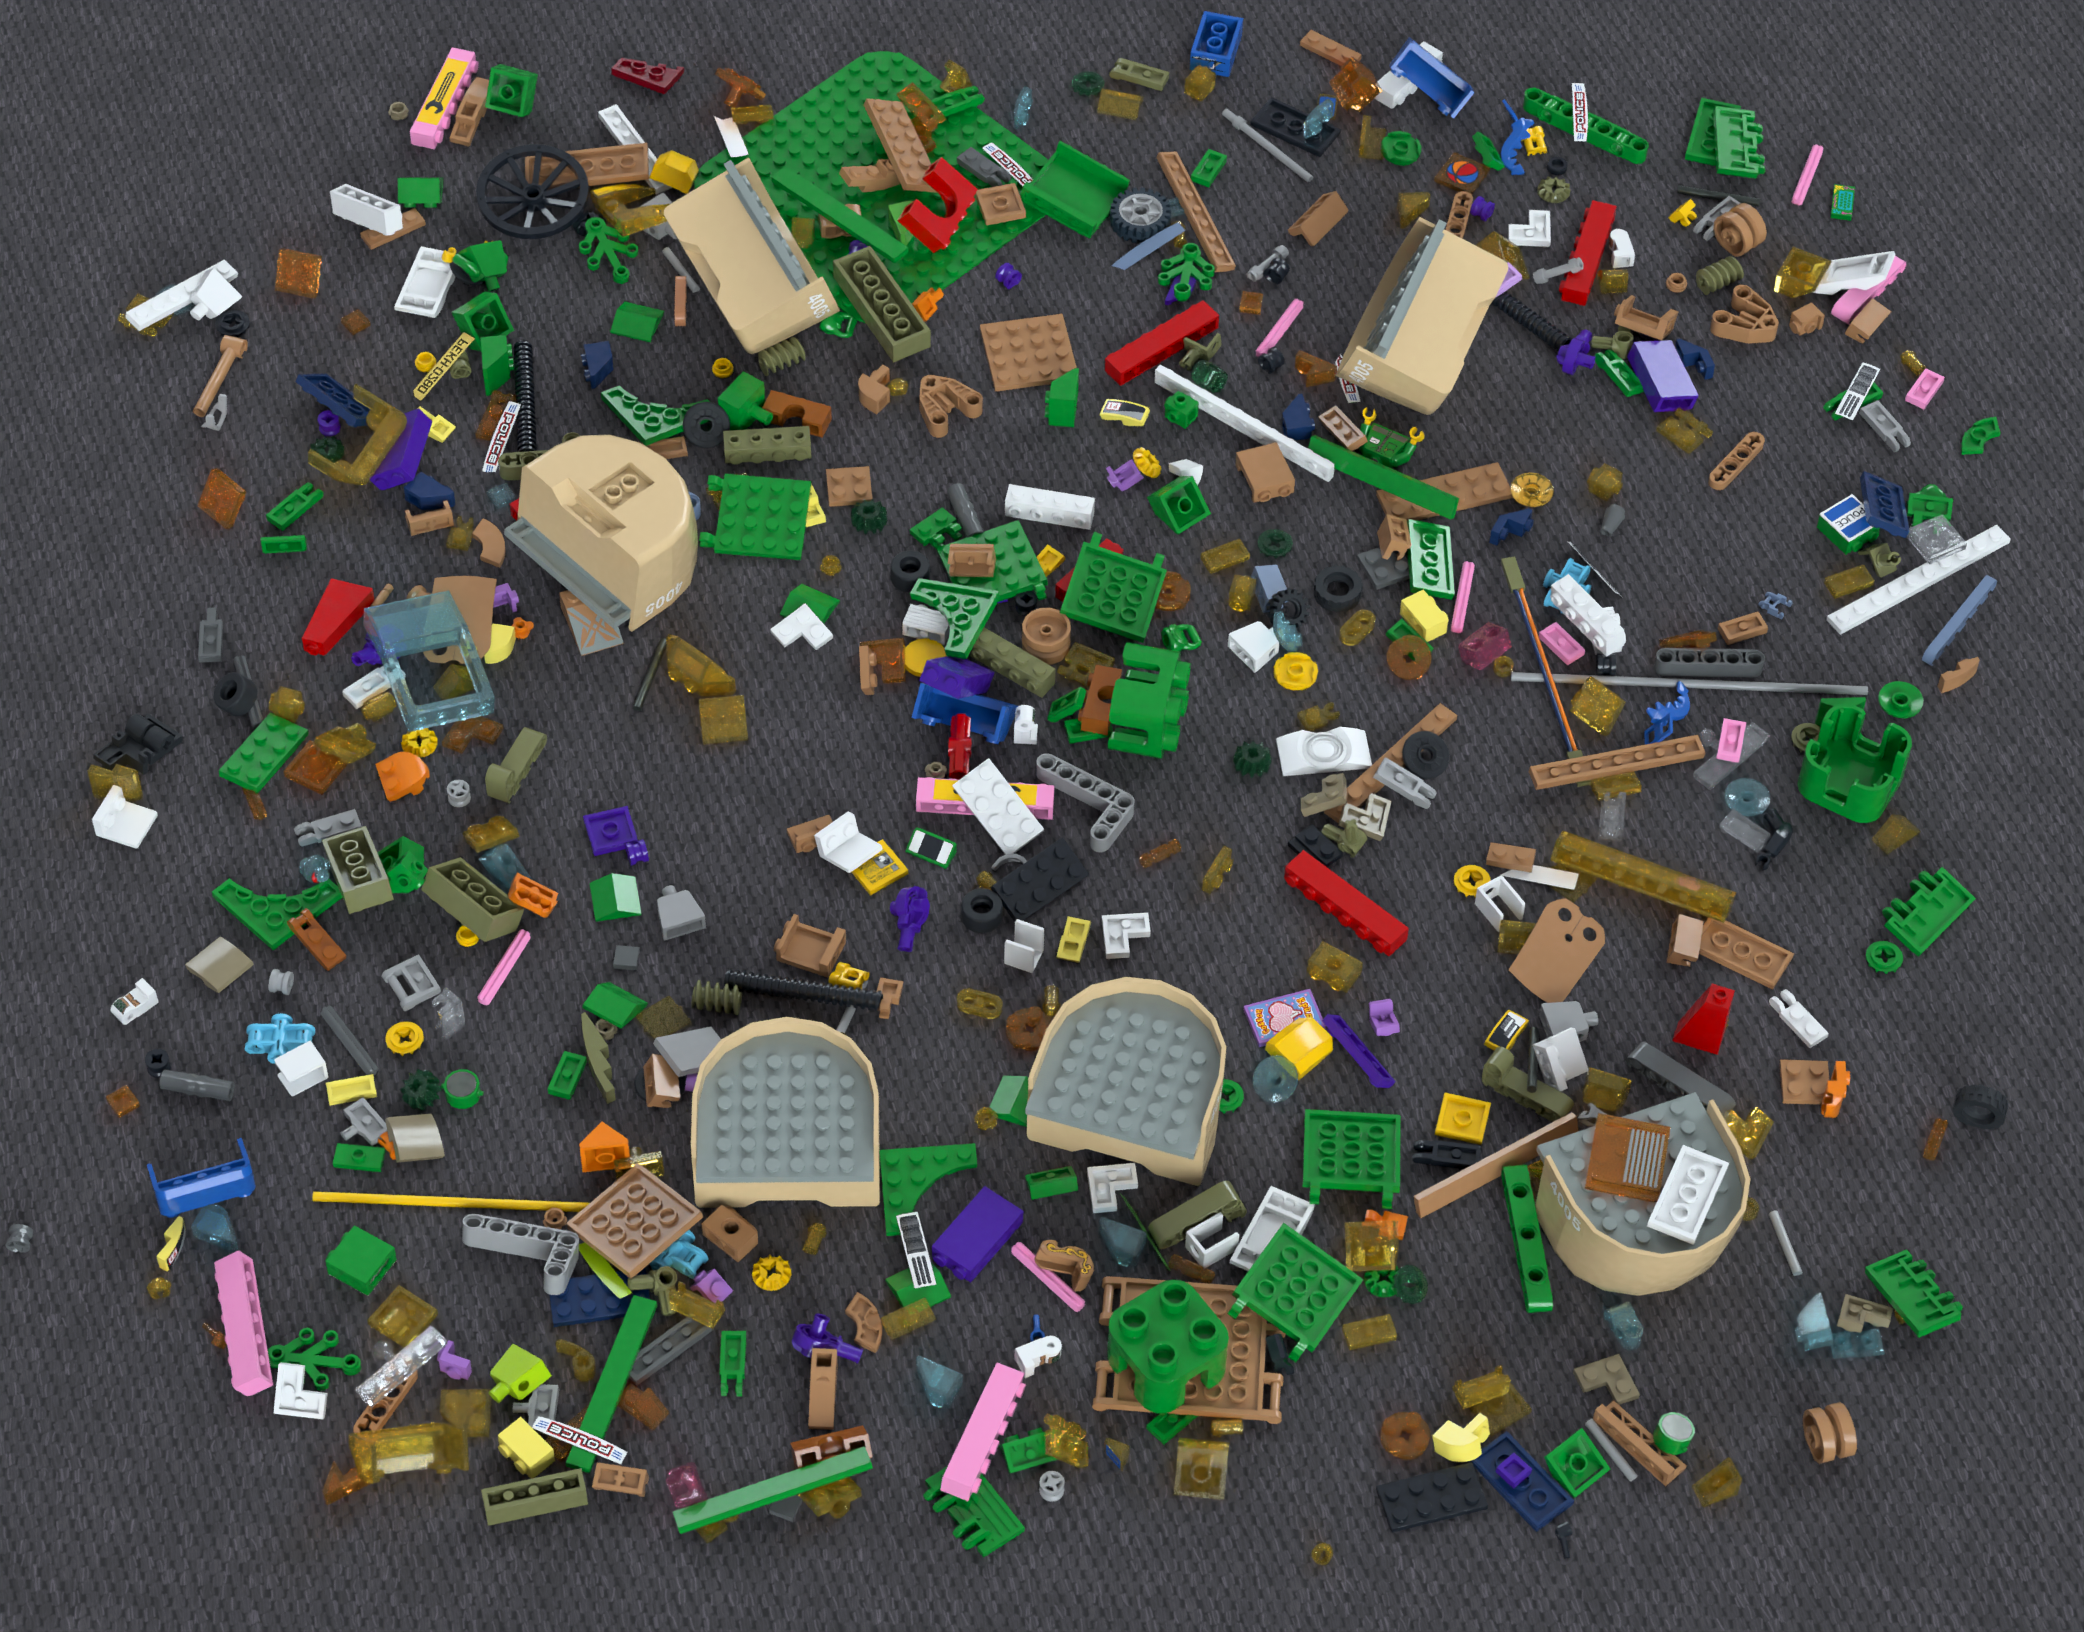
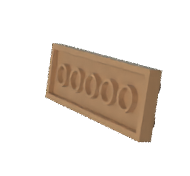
M866 99L864 107L903 190L937 193L922 179L931 162L903 103L880 99Z
M647 143L565 151L581 164L586 173L589 186L649 179V149ZM535 156L525 157V179L528 184H531L533 181ZM542 156L540 186L560 164V161ZM567 166L546 191L577 180V177Z
M1498 462L1420 480L1458 497L1459 502L1456 511L1513 498L1511 488ZM1382 489L1376 492L1385 515L1389 514L1407 519V521L1408 519L1418 521L1439 516L1437 513Z

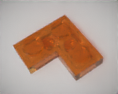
M1704 630L1659 639L1661 648H1682L1684 645L1705 648L1710 646V642L1717 641L1716 632Z
M904 638L860 642V646L868 645L871 651L876 654L877 664H882L883 683L906 682Z
M463 710L443 739L442 746L462 754L472 738L493 745L504 729L503 724Z

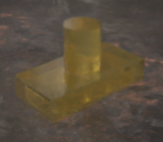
M633 1147L629 1150L630 1157L613 1160L616 1181L637 1163L655 1176L665 1175L661 1151L643 1154L641 1148Z
M925 1297L882 1317L880 1320L892 1341L935 1321L936 1318Z

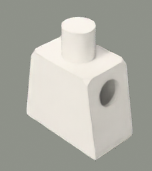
M212 268L203 274L190 295V300L196 305L190 311V314L196 320H201L204 315L212 319L237 302L242 296L215 268Z
M1257 621L1231 632L1228 638V647L1255 673L1278 653L1279 638L1283 637V631L1278 625L1268 629L1262 622Z

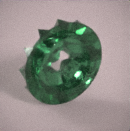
M1085 71L1074 76L1072 87L1074 92H1079L1080 96L1085 94L1089 98L1090 95L1097 96L1098 92L1103 91L1104 79L1095 72ZM1087 81H1089L1090 87H1086Z
M324 436L321 440L316 438L315 443L311 444L309 452L312 460L316 463L330 465L338 462L343 457L344 446L341 440H336L334 436L331 438ZM325 445L329 447L328 454L324 450Z
M1270 529L1263 532L1258 538L1260 553H1265L1267 557L1274 556L1277 559L1278 556L1285 557L1288 552H1291L1292 538L1283 530ZM1271 541L1279 543V548L1275 545L1271 546Z
M1406 1265L1397 1269V1273L1393 1276L1394 1284L1392 1286L1396 1289V1297H1400L1403 1303H1410L1411 1305L1421 1302L1428 1291V1283L1424 1273L1412 1265ZM1409 1282L1416 1284V1286L1409 1288L1404 1286V1284Z

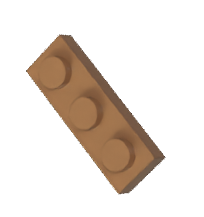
M1310 30L1300 41V46L1350 71L1361 60V54L1313 30Z
M413 208L402 214L403 228L395 231L393 235H383L378 231L370 229L360 234L361 238L372 250L426 225L419 212Z
M1337 406L1318 416L1323 426L1346 449L1354 451L1368 442L1366 436Z

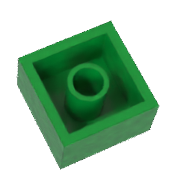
M502 64L492 67L485 107L519 117L529 115L532 112L538 74Z
M483 292L451 312L461 333L465 332L474 338L468 346L471 350L481 351V337L508 335L514 331L497 293Z
M744 371L718 397V405L728 414L730 431L746 430L756 419L765 425H769L773 419V413L762 408L765 403L764 382Z

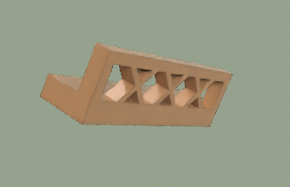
M1612 1401L1607 1407L1601 1404L1595 1409L1593 1420L1665 1486L1686 1469L1687 1466L1675 1455L1667 1454L1655 1445L1653 1435L1615 1401ZM1613 1409L1621 1415V1420L1611 1412ZM1630 1428H1635L1639 1432V1436H1637ZM1647 1444L1654 1445L1658 1450V1454ZM1666 1461H1672L1677 1466V1468L1674 1469Z

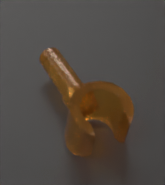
M204 1323L202 1327L213 1336L211 1344L224 1350L227 1345L224 1339L225 1335L213 1329L208 1323Z

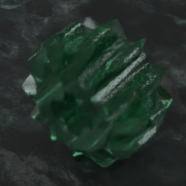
M1199 360L1192 369L1191 379L1207 391L1210 390L1213 393L1220 392L1227 383V373L1212 362Z
M873 498L868 502L863 499L862 503L856 502L855 508H852L851 511L853 527H856L857 532L864 530L865 535L868 531L875 535L876 529L882 531L887 523L886 507L882 506L881 501L875 503Z
M1253 740L1251 744H1248L1244 741L1242 746H1237L1233 762L1236 771H1241L1242 777L1249 773L1251 779L1254 777V774L1261 778L1263 772L1268 773L1272 757L1269 747H1264L1263 742L1255 744Z
M417 1069L415 1075L409 1073V1079L402 1080L405 1085L400 1089L403 1094L402 1099L412 1109L419 1108L425 1111L427 1105L433 1107L434 1099H440L437 1093L442 1091L439 1085V1078L429 1070L422 1071Z

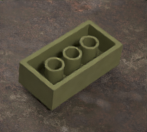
M366 826L322 839L328 864L349 914L394 900L388 877Z
M461 857L429 867L425 877L426 881L421 890L430 899L442 906L446 912L459 920L463 926L475 933L479 939L486 942L517 931L524 908L513 903L506 893Z

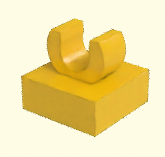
M1690 199L1679 206L1668 218L1674 223L1680 220L1681 225L1687 227L1691 224L1688 218L1692 221L1697 218L1695 212L1691 211L1696 204Z

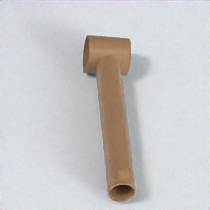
M228 335L223 337L220 345L222 356L193 409L195 415L199 417L206 415L236 357L243 358V352L247 351V340Z

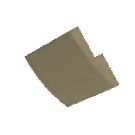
M222 937L216 939L185 964L187 970L201 978L207 987L218 993L254 965L242 951Z
M432 1114L387 1117L385 1119L389 1142H393L397 1163L439 1159L445 1156L440 1133Z

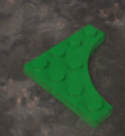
M620 385L601 392V399L645 446L683 432V419L689 408L700 402H710L706 399L696 403L684 404L682 408H667L665 404L651 402L650 405L641 403L637 397L625 391ZM705 419V420L701 421L700 425L703 424V423H706V422H708V421H710V420Z
M918 578L910 592L912 600L934 607L945 617L950 626L948 643L944 649L946 656L967 659L1000 599L999 591Z
M230 878L212 891L214 899L272 950H275L294 935L287 924V921L292 917L297 918L300 912L307 908L313 917L317 918L342 898L338 886L329 878L311 888L303 890L302 894L286 897V894H268V897L253 894V891L236 884Z
M975 1143L880 1150L886 1236L901 1235L896 1216L913 1213L921 1195L935 1181L947 1174L977 1168Z

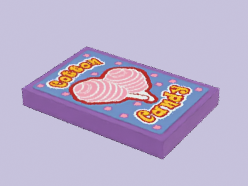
M1310 989L1245 1005L1243 1009L1259 1047L1266 1046L1272 1037L1299 1018L1313 1017L1326 1030V1025L1322 1022L1323 1018Z

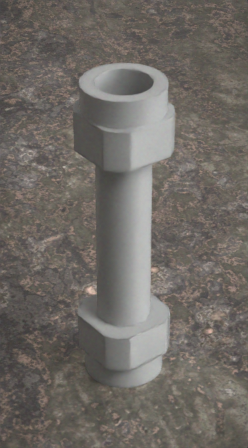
M1283 245L1276 247L1272 255L1258 267L1254 265L1249 269L1247 277L1253 282L1260 280L1263 277V272L1270 266V262L1274 258L1284 260L1289 255L1288 249Z
M1573 258L1568 260L1567 264L1549 270L1539 269L1533 273L1534 281L1537 284H1543L1548 282V278L1570 271L1573 274L1583 270V262L1581 258Z

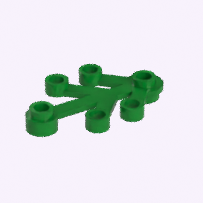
M598 217L588 219L585 224V229L588 233L585 240L579 243V252L584 255L589 254L595 237H597L599 244L593 256L588 258L587 267L593 271L599 269L600 260L605 252L614 269L613 281L618 284L626 283L629 280L630 272L625 266L621 265L614 250L626 254L629 258H634L638 255V246L633 243L626 246L607 239L606 235L616 237L620 242H626L629 240L630 231L627 228L617 230L606 226L605 221Z
M1187 243L1183 246L1179 255L1161 261V270L1163 272L1158 275V283L1162 286H1167L1172 278L1182 274L1180 283L1174 286V296L1178 301H1186L1191 295L1190 275L1199 281L1200 289L1207 291L1212 288V279L1209 277L1214 276L1215 267L1201 257V250L1198 245ZM1185 261L1183 265L1173 269V265ZM1193 262L1202 268V273L1193 266Z
M310 1328L300 1330L299 1337L287 1345H274L268 1349L270 1367L278 1368L279 1363L305 1365V1372L313 1380L315 1388L319 1391L326 1390L329 1387V1379L326 1374L320 1373L315 1366L342 1368V1371L349 1376L359 1373L362 1367L360 1358L353 1354L346 1355L344 1358L319 1356L320 1353L329 1347H335L339 1343L338 1334L334 1330L325 1332L323 1340L301 1354L293 1352L303 1345L313 1343L315 1339L314 1332ZM306 1334L311 1335L309 1338H303ZM329 1337H335L333 1341L327 1340ZM276 1353L281 1354L280 1357H273ZM349 1361H354V1362H355V1363L352 1364V1365H348V1364H347V1362H349ZM320 1380H325V1383L318 1384L317 1382Z

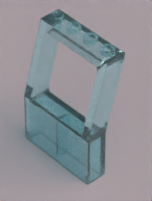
M450 591L364 608L363 625L383 663L408 732L494 713L495 696L468 626ZM457 645L460 648L476 693L420 706L415 705L397 657Z

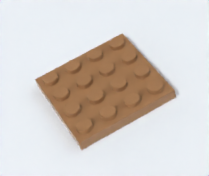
M1063 314L980 325V332L995 391L1051 384L1052 381L1077 368Z
M637 1163L566 1224L571 1232L576 1233L581 1240L632 1279L701 1220L703 1215L698 1208Z

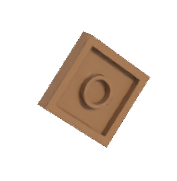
M1015 183L977 190L975 197L986 226L1026 218V211Z
M869 466L826 469L829 506L873 504Z
M1780 1060L1782 1103L1821 1105L1827 1081H1829L1828 1061Z

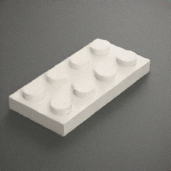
M989 758L952 785L1005 855L1016 853L1044 832V828Z
M1683 1145L1650 1216L1647 1227L1694 1245L1729 1163Z

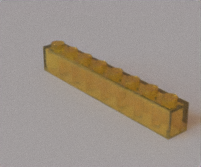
M1562 831L1556 840L1550 860L1723 923L1730 914L1737 893L1566 831Z

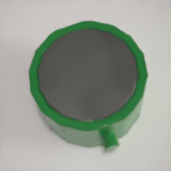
M467 1069L451 1072L446 1077L444 1084L441 1085L447 1102L457 1109H466L474 1106L479 1101L480 1095L483 1096L484 1091L480 1089L477 1075Z
M1670 1412L1660 1416V1420L1653 1432V1440L1655 1445L1663 1452L1678 1455L1688 1450L1687 1448L1695 1434V1428L1686 1416Z

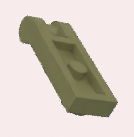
M1123 58L1117 59L1115 67L1112 68L1109 74L1111 78L1126 80L1159 91L1163 90L1169 79V72Z

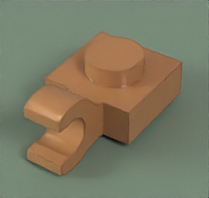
M880 978L877 991H882L883 999L880 1003L879 1018L889 1019L891 1004L899 1005L903 981Z

